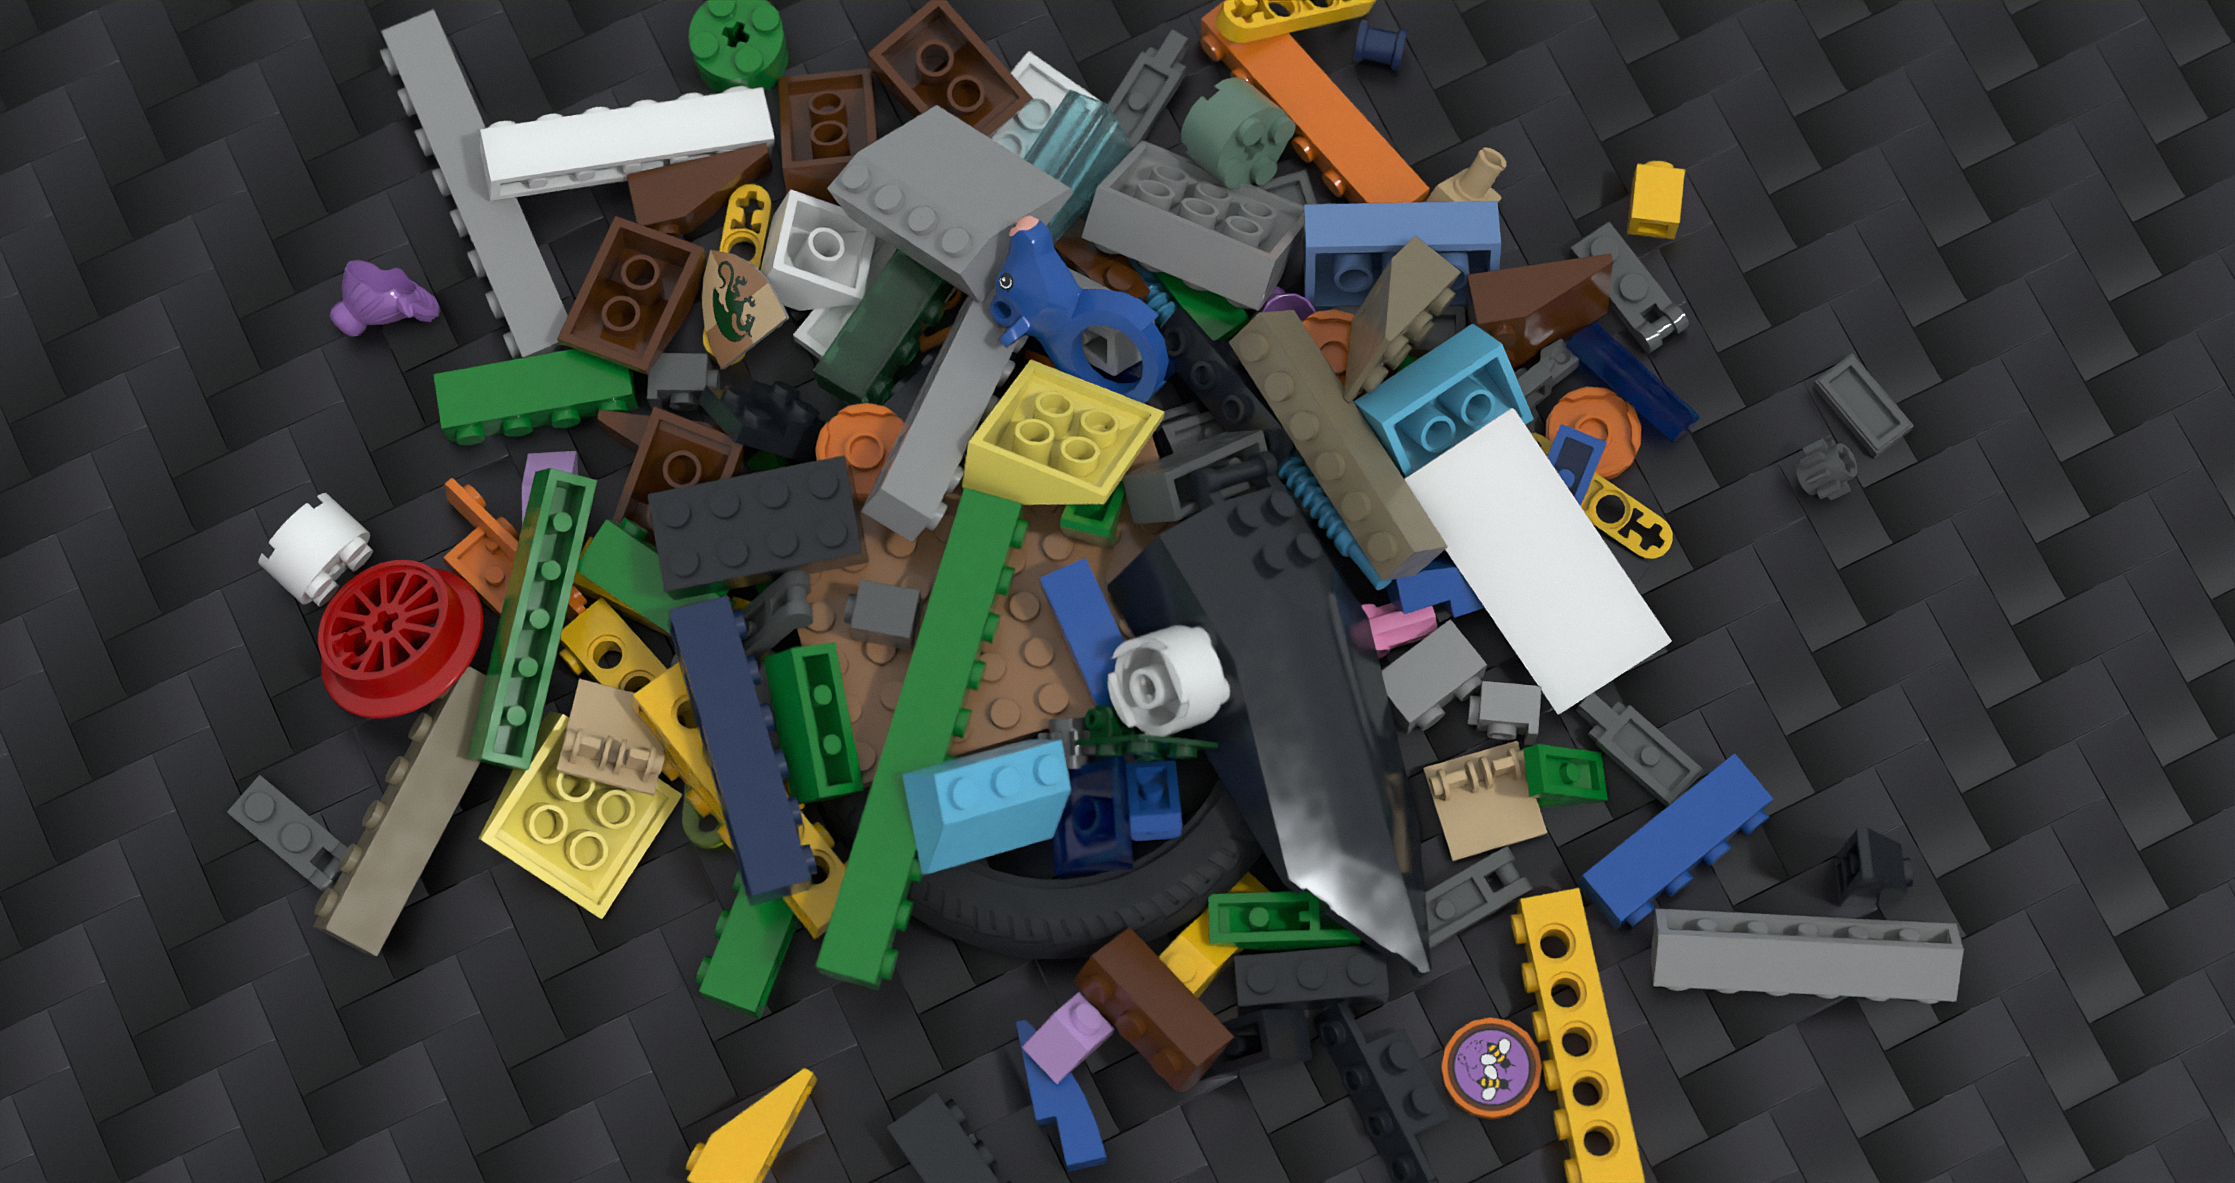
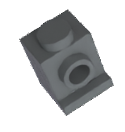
M662 353L648 375L647 399L651 409L653 410L654 407L663 409V404H669L670 408L680 411L698 409V405H700L698 401L706 385L720 389L719 370H713L708 354Z

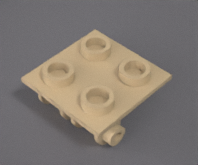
M579 679L556 771L653 796L658 775H660L665 749L632 708L633 695L635 693Z
M1518 741L1423 768L1452 861L1547 834L1537 799L1529 797L1528 784L1525 778L1523 750H1520Z

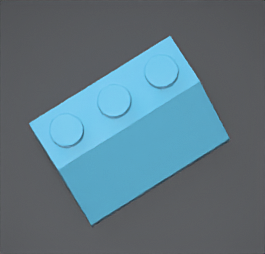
M1473 323L1381 383L1371 394L1367 392L1354 401L1404 479L1511 408L1515 409L1525 425L1534 419L1502 343Z
M1029 739L902 774L921 873L929 874L1053 838L1071 791L1062 740Z

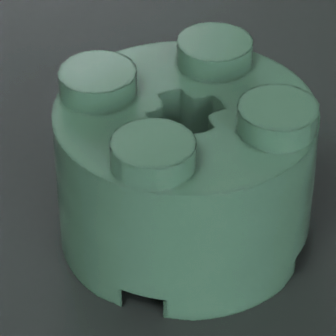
M1237 77L1225 79L1214 86L1219 90L1209 100L1201 96L1189 111L1181 131V142L1187 146L1185 153L1226 188L1239 189L1243 184L1251 185L1253 183L1260 186L1265 185L1276 174V162L1283 153L1287 142L1293 136L1296 124L1288 117L1285 111L1245 79Z

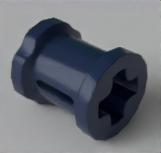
M1361 20L1353 62L1360 63L1362 59L1389 64L1391 70L1399 71L1408 30L1402 28L1398 32L1370 27L1369 21Z

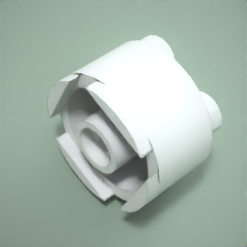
M327 493L317 496L322 504L315 509L308 503L298 509L268 542L275 549L270 558L268 559L261 554L258 561L259 565L301 604L313 601L319 607L328 602L339 589V585L335 580L348 567L353 572L358 570L373 553V550L367 545L370 533Z
M1171 626L1126 641L1113 654L1112 659L1117 658L1115 672L1108 674V689L1112 704L1121 720L1129 728L1137 726L1146 732L1143 735L1164 737L1204 723L1211 719L1218 711L1220 705L1229 698V684L1223 677L1219 659L1211 646V639L1208 633L1200 627Z

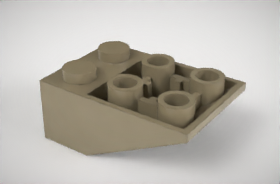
M1416 235L1391 259L1351 320L1344 399L1348 403L1363 389L1371 394L1388 374L1389 371L1385 367L1388 365L1391 369L1395 370L1411 351L1412 347L1408 344L1411 342L1418 347L1435 326L1431 321L1433 318L1432 314L1434 313L1438 317L1456 295L1450 288L1461 272Z

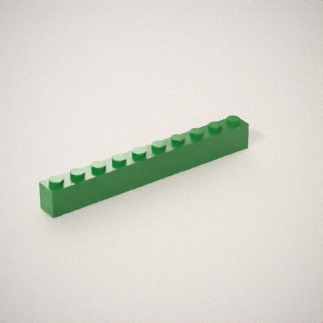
M964 487L816 964L818 972L822 975L877 991L879 990L882 978L890 980L893 975L898 957V951L891 949L897 930L905 932L910 920L913 902L906 900L911 882L920 883L923 877L902 774L957 759V757L950 754L955 738L964 739L968 730L972 710L965 708L969 692L970 689L979 691L987 663L980 661L984 643L993 644L998 632L1001 615L994 613L999 595L1008 596L1014 579L1015 568L1008 566L1014 548L1022 550L1027 537L1030 522L1023 520L1022 503Z

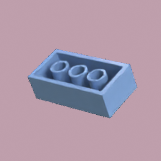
M1498 201L1304 204V298L1310 301L1316 312L1331 310L1340 305H1362L1391 259L1416 235L1461 272L1450 288L1456 295L1448 306H1465L1466 310L1467 275L1499 270L1501 234Z

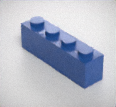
M1734 753L1584 873L1578 885L1615 930L1619 929L1626 922L1634 928L1655 911L1656 908L1651 902L1666 891L1670 897H1673L1694 879L1689 872L1704 860L1710 867L1732 848L1727 841L1740 830L1748 836L1769 819L1765 810H1767L1774 798Z

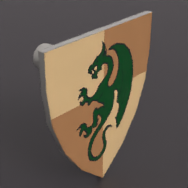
M710 250L703 278L702 309L704 326L712 351L720 368L724 370L772 331L780 328L789 319V316L771 282L757 267L735 254Z

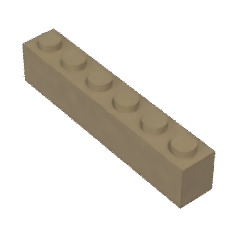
M1294 310L1259 312L1229 341V344L1381 580L1386 581L1416 576L1448 547L1354 401L1352 400L1348 403L1344 399V386Z
M468 666L462 676L445 693L434 700L428 713L423 712L417 717L409 732V738L413 740L405 756H398L387 772L385 782L389 783V786L380 801L374 800L363 817L362 826L366 828L357 845L352 843L346 849L339 862L338 870L342 871L338 881L333 889L327 888L316 904L314 914L318 915V918L313 927L364 954L378 956L480 764L479 761L467 759L486 675Z

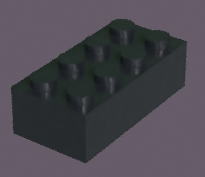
M845 456L648 494L664 592L674 601L776 581L784 573L793 570L812 574L869 562L852 466Z

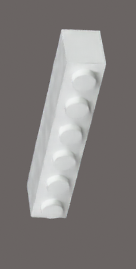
M736 86L727 89L721 94L703 96L700 93H689L679 97L677 100L657 103L653 100H642L632 104L630 107L613 110L607 107H595L579 115L563 117L560 114H547L539 117L536 121L518 124L512 121L496 122L488 128L480 129V153L490 201L626 181L628 180L627 174L764 143L767 144L771 159L775 138L763 87L749 89L746 86Z

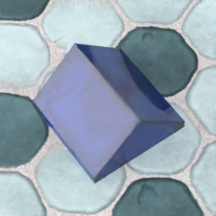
M1116 755L1082 765L1079 769H1068L1071 791L1052 838L1055 874L1068 875L1133 869L1124 756Z

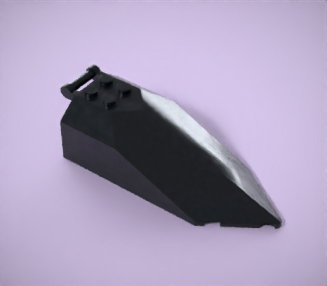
M1261 451L1251 454L1245 462L1217 470L1206 467L1193 471L1189 476L1188 485L1190 492L1202 511L1158 535L1107 585V589L1136 638L1171 626L1200 627L1208 633L1211 639V646L1219 659L1223 677L1229 684L1230 694L1228 700L1220 705L1218 711L1211 719L1190 728L1198 741L1218 743V748L1203 750L1281 881L1297 894L1305 888L1328 904L1324 912L1384 956L1402 958L1410 966L1412 975L1422 978L1431 971L1432 964L1420 828L1369 618L1294 495L1278 478V465L1273 454L1268 451ZM1247 481H1252L1257 489L1255 492L1225 500L1220 493V489Z

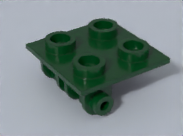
M1097 705L1094 709L1087 711L1085 724L1089 728V739L1075 741V746L1095 748L1096 757L1123 758L1127 751L1129 754H1134L1135 761L1162 762L1164 761V753H1167V758L1195 759L1197 758V750L1218 748V743L1171 738L1173 734L1164 737L1143 735L1146 732L1137 726L1129 728L1118 716L1115 708L1107 705Z

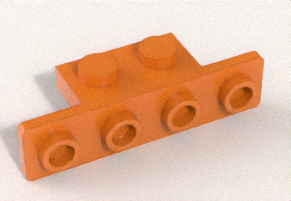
M450 478L444 484L447 500L476 529L443 557L444 564L454 574L469 583L478 597L500 618L518 546L517 540L520 536L505 518L500 516L495 520L484 509L487 506L486 502L472 486L467 484L462 488L453 478ZM574 585L572 586L565 615L571 621L586 610L584 605L587 604L582 593Z

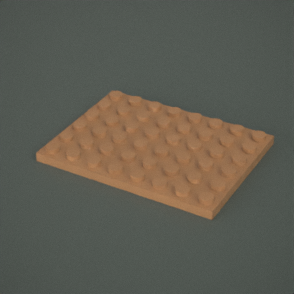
M1152 436L1127 472H1132L1159 460ZM962 457L959 466L965 469L966 458ZM964 473L955 489L950 494L945 492L941 502L947 505V509L938 525L932 531L925 527L913 542L861 512L865 502L858 501L869 562L809 574L811 592L807 595V602L812 605L813 623L808 627L797 629L802 647L832 642L836 644L863 788L872 785L964 490L962 487ZM1126 498L1118 519L1115 545L1113 548L1065 536L1060 527V521L1067 504L1022 505L1023 520L1030 522L1027 537L1022 550L1013 549L1008 565L1015 568L1012 586L1007 597L999 595L994 611L995 614L1001 615L998 632L993 644L984 643L980 656V661L987 663L983 681L979 691L970 689L965 708L972 710L970 723L965 738H955L951 756L959 759L1035 737L1040 733H1048L1049 720L1085 718L1087 711L1094 709L1095 705L1041 590L1040 578L1086 557L1124 642L1135 639L1136 636L1110 595L1107 585L1158 535L1179 524V520L1174 522L1134 524L1128 499ZM860 579L920 590L923 604L913 651L854 640L850 629L851 624L844 623V614L849 594L858 593Z

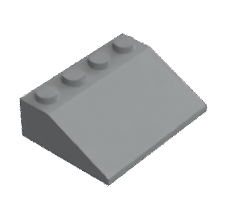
M937 105L857 152L827 188L849 218L980 303L996 286V279L1009 252V232L1016 220L1025 216H1033L1047 225L1073 194L1070 187Z
M1142 140L1097 186L1081 238L1093 242L1103 252L1110 254L1120 253L1137 260L1143 268L1149 271L1165 272L1180 278L1185 285L1192 289L1200 291L1209 290L1226 297L1230 304L1238 308H1252L1259 311L1272 295L1303 238L1304 206L1250 184H1243L1239 189L1226 188L1196 162Z

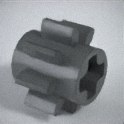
M1821 438L1803 447L1806 457L1800 459V462L1797 463L1796 474L1801 486L1808 494H1818L1820 499L1828 496L1830 500H1833L1851 491L1847 481L1854 479L1857 475V463L1851 450L1845 444L1839 443L1836 445L1833 439L1826 442Z
M1085 718L1049 720V733L1038 734V739L1062 740L1067 770L1089 768L1088 755H1095V748L1075 746V741L1089 739Z

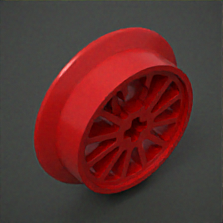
M393 560L380 563L362 571L349 580L328 604L318 631L321 675L324 686L333 701L347 712L357 716L389 718L415 711L445 693L468 668L480 644L483 631V610L475 590L463 578L452 572L431 568L426 564L413 560ZM436 623L434 627L427 626Z

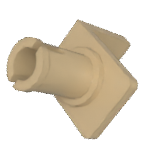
M1483 148L1478 152L1476 159L1469 168L1438 184L1426 202L1498 201L1499 203L1501 196L1491 188V185L1506 167L1504 157L1496 150Z

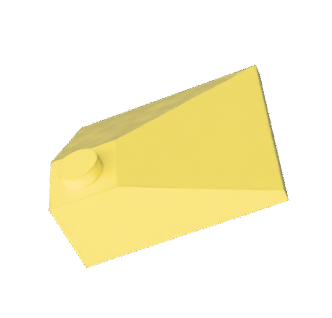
M1030 359L969 441L962 487L1022 503V505L1105 504L1163 420L1164 411Z
M549 711L539 726L529 770L512 771L479 839L587 911L603 919L682 797V794L659 778L657 779L655 792L652 796L556 771L569 717L561 713Z

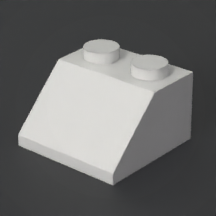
M790 189L772 217L760 271L769 279L783 305L799 311L860 304L864 296L876 235L849 218L841 207Z

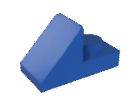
M1176 760L1126 764L1130 834L1132 840L1142 841L1180 837L1182 824Z

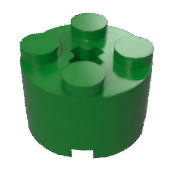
M708 0L697 10L691 21L689 44L694 62L701 78L714 93L721 94L727 89L736 86H746L749 89L763 87V90L767 89L769 91L778 84V78L783 77L788 64L787 43L779 13L768 1Z

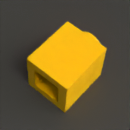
M1650 161L1645 165L1637 164L1632 180L1627 234L1666 239L1675 238L1680 223L1685 169L1674 168L1672 164L1663 161Z

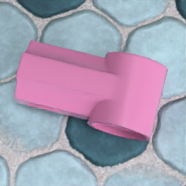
M1392 603L1376 607L1374 604L1361 605L1369 618L1378 659L1389 654L1391 649L1421 641L1438 629L1432 606L1404 615Z

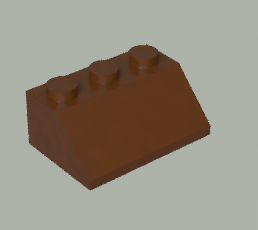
M1130 927L1093 954L1073 980L1086 999L1107 1017L1117 1028L1120 1035L1139 1051L1152 1065L1154 1071L1164 1078L1176 1092H1186L1193 1088L1234 1037Z

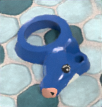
M1025 216L1016 220L1009 232V252L996 279V294L989 308L994 320L1002 326L1008 327L998 340L1007 348L1025 335L1034 336L1042 344L1047 355L1059 371L1141 403L1147 402L1166 383L1164 378L1169 363L1165 339L1153 322L1159 314L1142 300L1125 292L1106 289H1082L1078 286L1071 272L1057 254L1049 228L1041 220L1033 216ZM1106 325L1121 331L1130 338L1141 354L1143 363L1141 380L1134 383H1116L1105 379L1096 372L1084 355L1081 343L1083 330L1090 326Z

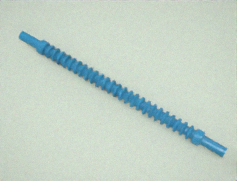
M1127 257L1151 291L1145 303L1159 314L1155 318V324L1161 325L1162 328L1173 312L1178 309V305L1176 302H1170L1169 294L1163 292L1161 284L1156 283L1153 274L1149 270L1140 267L1134 259ZM1295 450L1278 472V477L1280 479H1287L1286 487L1288 489H1295V498L1303 499V508L1311 509L1310 516L1313 519H1319L1318 526L1321 529H1327L1326 536L1329 539H1335L1334 546L1340 554L1345 557L1350 556L1377 590L1385 588L1391 580H1381L1327 494L1319 486L1316 477L1311 476L1312 471L1309 466H1303V458L1295 456Z

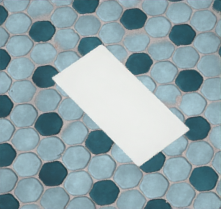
M1514 408L1506 411L1404 479L1448 547L1445 550L1538 686H1542V692L1558 714H1561L1671 643V639Z

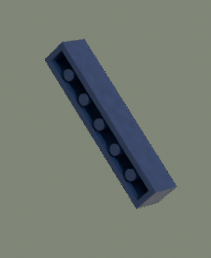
M728 595L669 610V631L749 906L808 891L811 883L810 875L817 873L815 858L810 844L801 846L796 827L803 825L801 811L795 796L787 798L782 780L789 778L788 768L782 750L773 751L768 733L775 731L773 716L768 702L759 703L755 686L761 684V678L754 655L746 657L741 639L747 638V630L740 609L732 610Z

